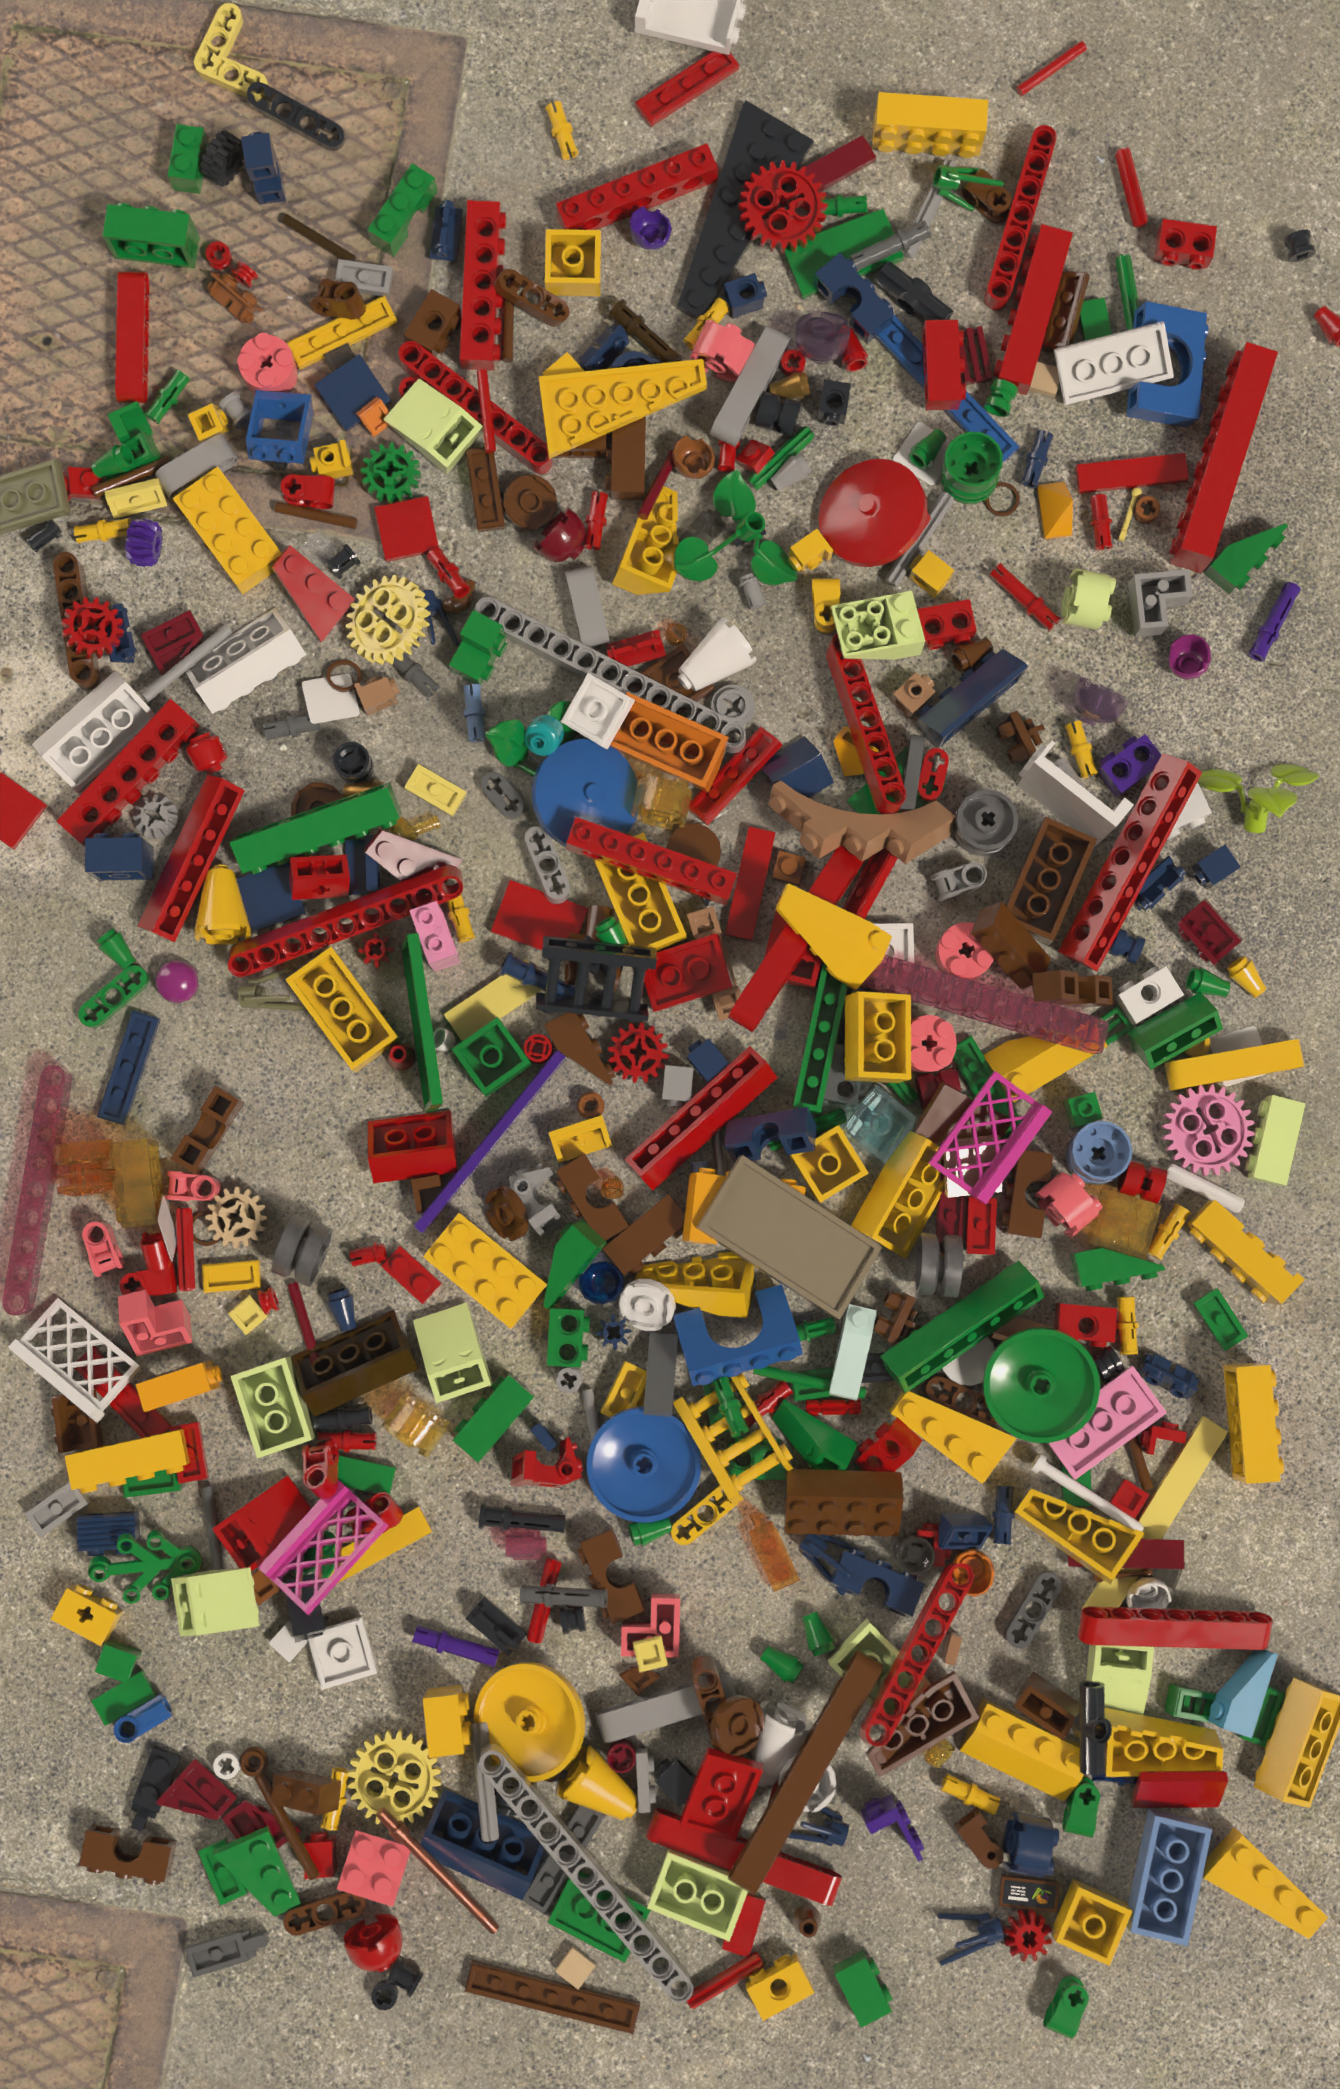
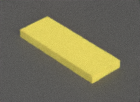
M508 975L500 976L446 1012L444 1016L461 1041H464L496 1017H499V1019L503 1018L534 997L536 992L540 993L543 990L530 984L528 986L520 985V981Z

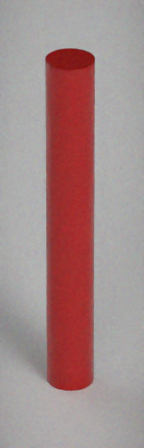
M1080 41L1016 87L1020 96L1025 95L1087 50L1086 44Z
M480 369L476 373L485 452L494 453L496 452L488 372L486 369Z

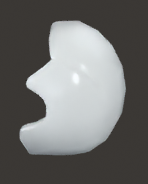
M1153 1577L1138 1579L1130 1586L1127 1592L1129 1608L1167 1609L1168 1603L1171 1602L1170 1591L1166 1584Z

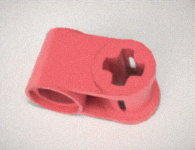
M167 1171V1176L170 1178L168 1194L165 1195L166 1200L214 1201V1196H220L222 1193V1184L216 1177ZM205 1181H209L212 1184V1191L207 1196H204L201 1192V1186Z
M105 1221L87 1224L83 1229L82 1237L94 1275L100 1277L103 1272L115 1268L124 1269V1258L111 1225ZM96 1226H99L104 1231V1237L100 1242L92 1237V1231ZM111 1258V1261L102 1263V1261Z

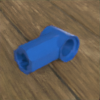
M162 1693L130 1713L125 1714L115 1723L113 1732L118 1741L122 1743L133 1742L139 1736L174 1715L169 1702ZM124 1721L133 1722L136 1728L135 1734L128 1735L123 1731Z

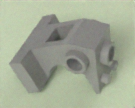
M543 1164L537 1165V1170L533 1171L532 1168L521 1169L516 1172L515 1176L509 1177L510 1188L517 1193L526 1208L528 1221L544 1239L566 1224V1222L552 1204L544 1206L539 1204L537 1200L539 1187L555 1175L549 1167L546 1168Z

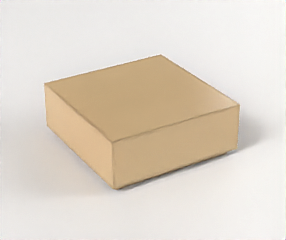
M1037 362L1029 391L1055 398L1060 382L1057 367Z
M572 1946L555 1969V1972L579 1989L596 1966V1962L575 1946Z

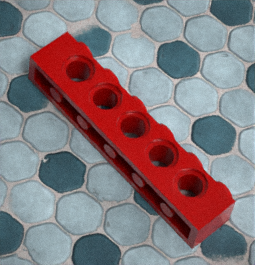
M708 143L556 203L557 218L562 230H598L632 216V213L642 206L648 210L717 182L718 166Z
M467 200L460 363L461 368L465 370L486 369L495 371V361H500V344H496V334L501 335L502 321L501 318L497 317V308H502L503 297L497 293L494 286L495 279L504 270V265H499L500 255L505 256V238H501V229H506V212L501 211L500 201ZM484 230L492 231V234L489 236L480 235ZM483 256L491 257V260L486 263L478 261ZM482 282L490 284L486 289H479L477 287ZM479 309L489 310L484 316L476 314ZM479 335L488 337L484 342L475 341V338Z
M170 698L56 822L79 843L85 846V838H94V834L102 833L109 824H115L122 816L121 811L128 804L131 805L141 796L140 791L147 783H153L160 775L159 770L166 763L170 764L179 755L178 750L185 742L187 744L190 743L189 740L197 736L199 724ZM166 730H175L172 739L163 740V733ZM149 749H155V757L150 761H145V752ZM135 769L137 771L136 777L132 781H125V774L129 770ZM111 790H117L116 799L107 802V793ZM98 810V818L94 822H88L87 815L89 812Z
M575 817L566 842V850L725 906L737 873L578 817Z

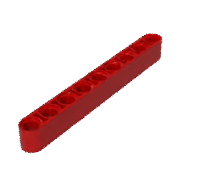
M841 845L835 850L808 893L836 906L865 860L860 861ZM788 923L728 1015L730 1020L750 1032H754L810 946L800 934L794 932Z
M453 865L443 866L236 943L229 951L228 969L231 974L237 977L248 976L409 916L412 909L435 901L441 904L455 899L463 892L462 872ZM450 878L455 879L457 881L454 885H446L443 883L445 880ZM426 888L431 892L427 895H420L418 890ZM395 898H400L405 902L395 905L391 901ZM375 908L378 912L371 915L366 913L365 910ZM342 918H349L352 920V922L349 924H342L339 922V920ZM323 928L326 932L317 934L313 932V929ZM294 937L300 941L293 944L288 942L287 939ZM263 947H270L274 951L264 953L261 949ZM244 957L248 961L240 963L235 958Z

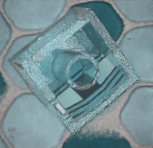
M874 1084L841 1129L852 1144L871 1160L885 1164L918 1121V1118L880 1086Z

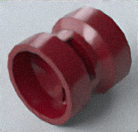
M623 1738L610 1744L607 1761L613 1771L625 1773L633 1768L636 1762V1749L630 1740Z

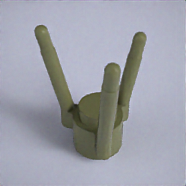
M283 968L259 978L248 979V985L239 987L238 996L242 1008L308 1011L304 1005L270 1003L288 1001L290 996L266 995L265 988L263 986L259 987L261 983L288 973L289 968Z

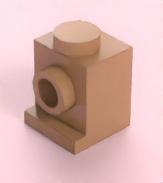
M915 672L893 693L891 701L911 719L934 696L936 691L933 687L935 684L926 674L920 676ZM916 687L921 694L914 695L911 689Z
M381 676L368 680L363 687H361L359 682L354 684L367 715L398 703L395 695L400 692L394 678L388 680L387 677L381 678Z

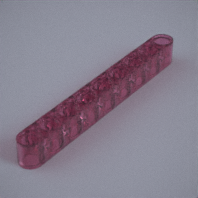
M884 955L882 962L862 983L867 988L879 992L911 995V1001L1082 1052L1100 1054L1104 1051L1109 1024L1101 1018L1054 1004L1034 1002V999L888 955Z
M50 1065L43 1069L38 1085L2 1300L4 1311L12 1316L30 1313L36 1301L72 1085L70 1072L56 1065ZM59 1071L62 1080L57 1086H53L51 1076ZM54 1099L57 1103V1109L54 1113L49 1114L46 1110V1105L50 1100ZM50 1127L52 1137L49 1141L44 1142L41 1136L42 1131ZM41 1155H45L48 1159V1164L44 1169L40 1170L37 1166V1160ZM39 1182L43 1187V1193L40 1197L36 1198L33 1196L32 1188ZM31 1211H35L38 1214V1222L34 1226H31L27 1219ZM27 1239H30L34 1244V1248L29 1254H26L23 1250V1243ZM22 1267H25L29 1272V1277L25 1282H22L18 1277V1272ZM17 1295H20L24 1300V1306L21 1310H17L13 1305L14 1298Z

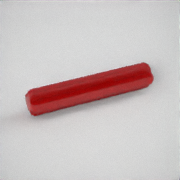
M1128 147L1117 150L1115 158L1132 224L1135 228L1147 224L1148 216L1131 150Z
M178 1208L175 1211L178 1289L182 1292L195 1290L193 1213L191 1208Z
M554 1558L546 1559L539 1586L554 1584L556 1587L562 1565L560 1560ZM535 1603L527 1633V1640L529 1642L542 1643L551 1607Z
M758 1952L752 1953L749 1958L742 1959L695 1987L692 1996L686 2001L691 2009L697 2008L762 1969L764 1962Z

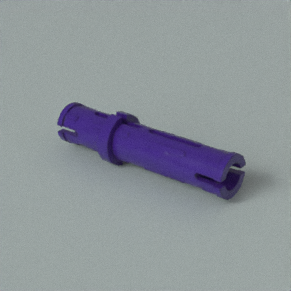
M1292 582L1284 583L1264 625H1261L1257 631L1256 641L1248 653L1252 659L1264 662L1273 642L1278 640L1281 626L1301 591L1297 584Z
M417 1625L412 1643L437 1649V1653L447 1652L492 1666L493 1668L500 1649H494L449 1635L446 1630L439 1632Z

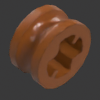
M1152 496L1140 498L1133 511L1134 517L1143 524L1153 522L1160 513V503ZM1146 504L1151 506L1150 511L1154 512L1153 514L1151 512L1148 516L1143 514V508Z

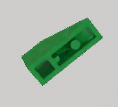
M583 1220L574 1224L568 1223L559 1233L562 1238L555 1245L543 1304L546 1309L560 1302L607 1243Z

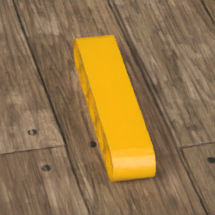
M1299 1039L1164 1063L1170 1091L1305 1067Z

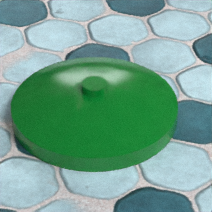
M1036 1327L1012 1334L994 1350L985 1368L983 1385L987 1406L997 1423L1008 1433L1019 1439L1033 1443H1052L1064 1440L1083 1428L1097 1407L1100 1395V1379L1095 1362L1088 1350L1077 1339L1063 1331Z

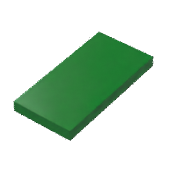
M884 208L815 234L814 241L806 238V247L803 248L797 243L795 252L791 250L790 246H786L783 254L802 299L820 293L813 285L814 275L837 254L841 253L846 259L849 258V255L894 235ZM902 251L894 253L857 272L862 277L881 270L889 261L893 264L899 263L904 258Z

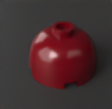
M566 507L565 514L561 511L542 531L541 535L545 538L540 543L536 540L532 546L539 555L548 561L558 563L565 561L569 557L574 560L584 550V547L581 545L585 538L583 521L574 511Z

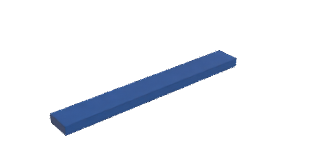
M858 302L851 307V313L859 307ZM894 315L892 324L875 338L924 389L923 344ZM967 391L966 398L961 400L958 410H944L965 433L982 432L991 436L1000 446L1003 454V463L1019 449L1016 442Z

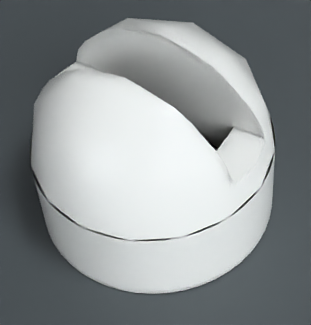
M442 1027L437 1028L433 1032L435 1049L445 1052L454 1047L455 1037L452 1032Z

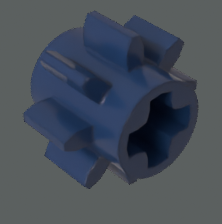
M612 1314L611 1322L608 1324L603 1320L600 1321L601 1325L604 1326V1330L597 1332L596 1335H604L605 1340L602 1346L610 1342L613 1343L614 1350H617L618 1342L622 1341L624 1344H628L624 1335L625 1333L632 1332V1329H624L623 1324L626 1322V1318L622 1319L619 1323L615 1321V1316ZM609 1325L611 1327L620 1326L619 1333L622 1335L621 1338L614 1337L612 1340L607 1337L609 1334L607 1327Z

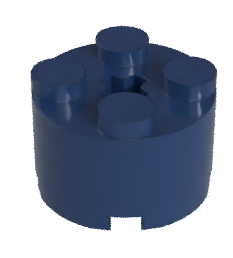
M1013 1812L1011 1815L1015 1818L1014 1820L1008 1819L1002 1843L1003 1852L1008 1853V1861H1003L1005 1871L1043 1878L1045 1875L1051 1876L1054 1870L1053 1846L1056 1847L1058 1845L1059 1830L1053 1828L1052 1821L1048 1817Z

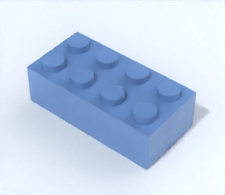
M1148 1808L1128 1901L1132 1914L1126 1927L1131 1933L1188 1946L1212 1828L1205 1821Z

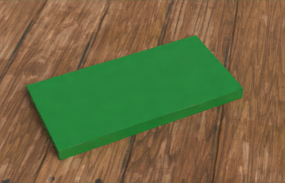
M419 933L407 934L401 946L423 1106L426 1113L436 1111L443 1104Z

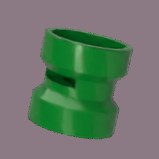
M995 379L990 387L991 395L986 398L983 408L994 416L1008 417L1012 408L1011 400L1015 399L1018 388L1009 381Z

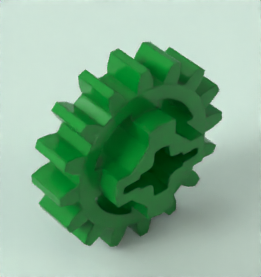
M393 442L390 443L388 449H385L383 444H379V452L371 449L370 454L372 458L363 459L367 468H361V474L365 476L362 481L364 487L369 486V495L372 496L377 493L376 497L379 502L386 497L389 504L393 503V498H398L399 502L403 501L404 494L412 497L411 488H419V484L415 479L422 478L421 472L416 470L420 467L418 460H413L415 457L414 452L406 453L405 445L395 449ZM398 458L403 460L408 465V467H406V465H401L398 462ZM390 470H395L392 477L387 476L390 474ZM374 479L377 482H382L385 485V489L376 484Z

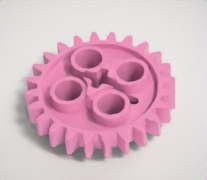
M1199 1085L1196 1088V1094L1189 1088L1186 1090L1187 1098L1181 1094L1177 1095L1176 1098L1179 1105L1175 1103L1168 1105L1173 1113L1163 1115L1170 1122L1169 1124L1161 1125V1128L1169 1130V1134L1163 1136L1162 1140H1170L1171 1144L1165 1149L1166 1151L1175 1150L1176 1153L1172 1157L1173 1161L1180 1158L1183 1159L1181 1168H1186L1190 1164L1191 1173L1193 1174L1201 1168L1202 1176H1207L1211 1168L1215 1176L1220 1174V1167L1225 1172L1231 1171L1229 1163L1239 1166L1240 1162L1237 1156L1243 1158L1248 1156L1243 1148L1253 1146L1246 1139L1255 1135L1254 1132L1247 1130V1126L1254 1124V1121L1246 1120L1245 1118L1251 1112L1250 1110L1242 1111L1240 1109L1245 1102L1244 1100L1236 1103L1233 1101L1236 1095L1235 1092L1225 1096V1087H1221L1215 1093L1214 1085H1208L1206 1092L1204 1087ZM1212 1104H1215L1220 1109L1218 1119H1214L1209 1115V1107ZM1197 1107H1199L1201 1110L1202 1118L1196 1112ZM1186 1116L1192 1117L1195 1121V1127L1192 1131H1188L1183 1125V1120ZM1206 1126H1212L1213 1131L1210 1134L1204 1135L1203 1130L1206 1129ZM1223 1130H1228L1232 1134V1142L1229 1145L1225 1144L1221 1139ZM1199 1141L1207 1146V1153L1204 1157L1196 1152V1145ZM1214 1143L1219 1147L1220 1153H1216Z

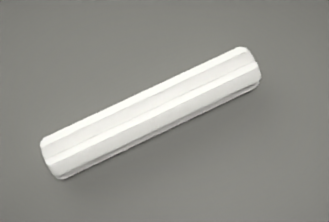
M1175 1164L1168 1166V1179L1209 1200H1217L1223 1207L1235 1213L1242 1210L1245 1203L1243 1198Z

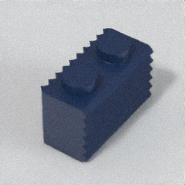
M139 1511L91 1513L77 1516L78 1552L87 1551V1556L104 1555V1550L115 1549V1554H123L117 1549V1540L120 1535L125 1533L133 1535L135 1541L141 1544ZM124 1541L121 1544L124 1546H129L131 1543L128 1541Z

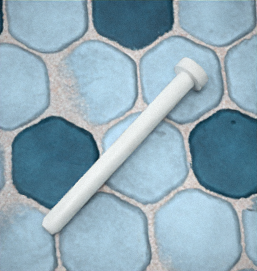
M1039 1453L1031 1464V1471L1036 1474L1041 1471L1122 1525L1143 1531L1144 1527L1140 1522L1046 1462L1047 1457Z

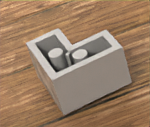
M1190 569L1133 575L1128 583L1134 637L1162 635L1168 627L1166 607L1184 606L1193 597Z

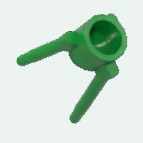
M939 165L933 177V187L939 189L938 195L949 198L971 212L974 210L972 205L950 192L952 189L956 190L958 188L960 180L999 187L1004 186V182L965 175L975 174L980 168L951 167L947 165Z

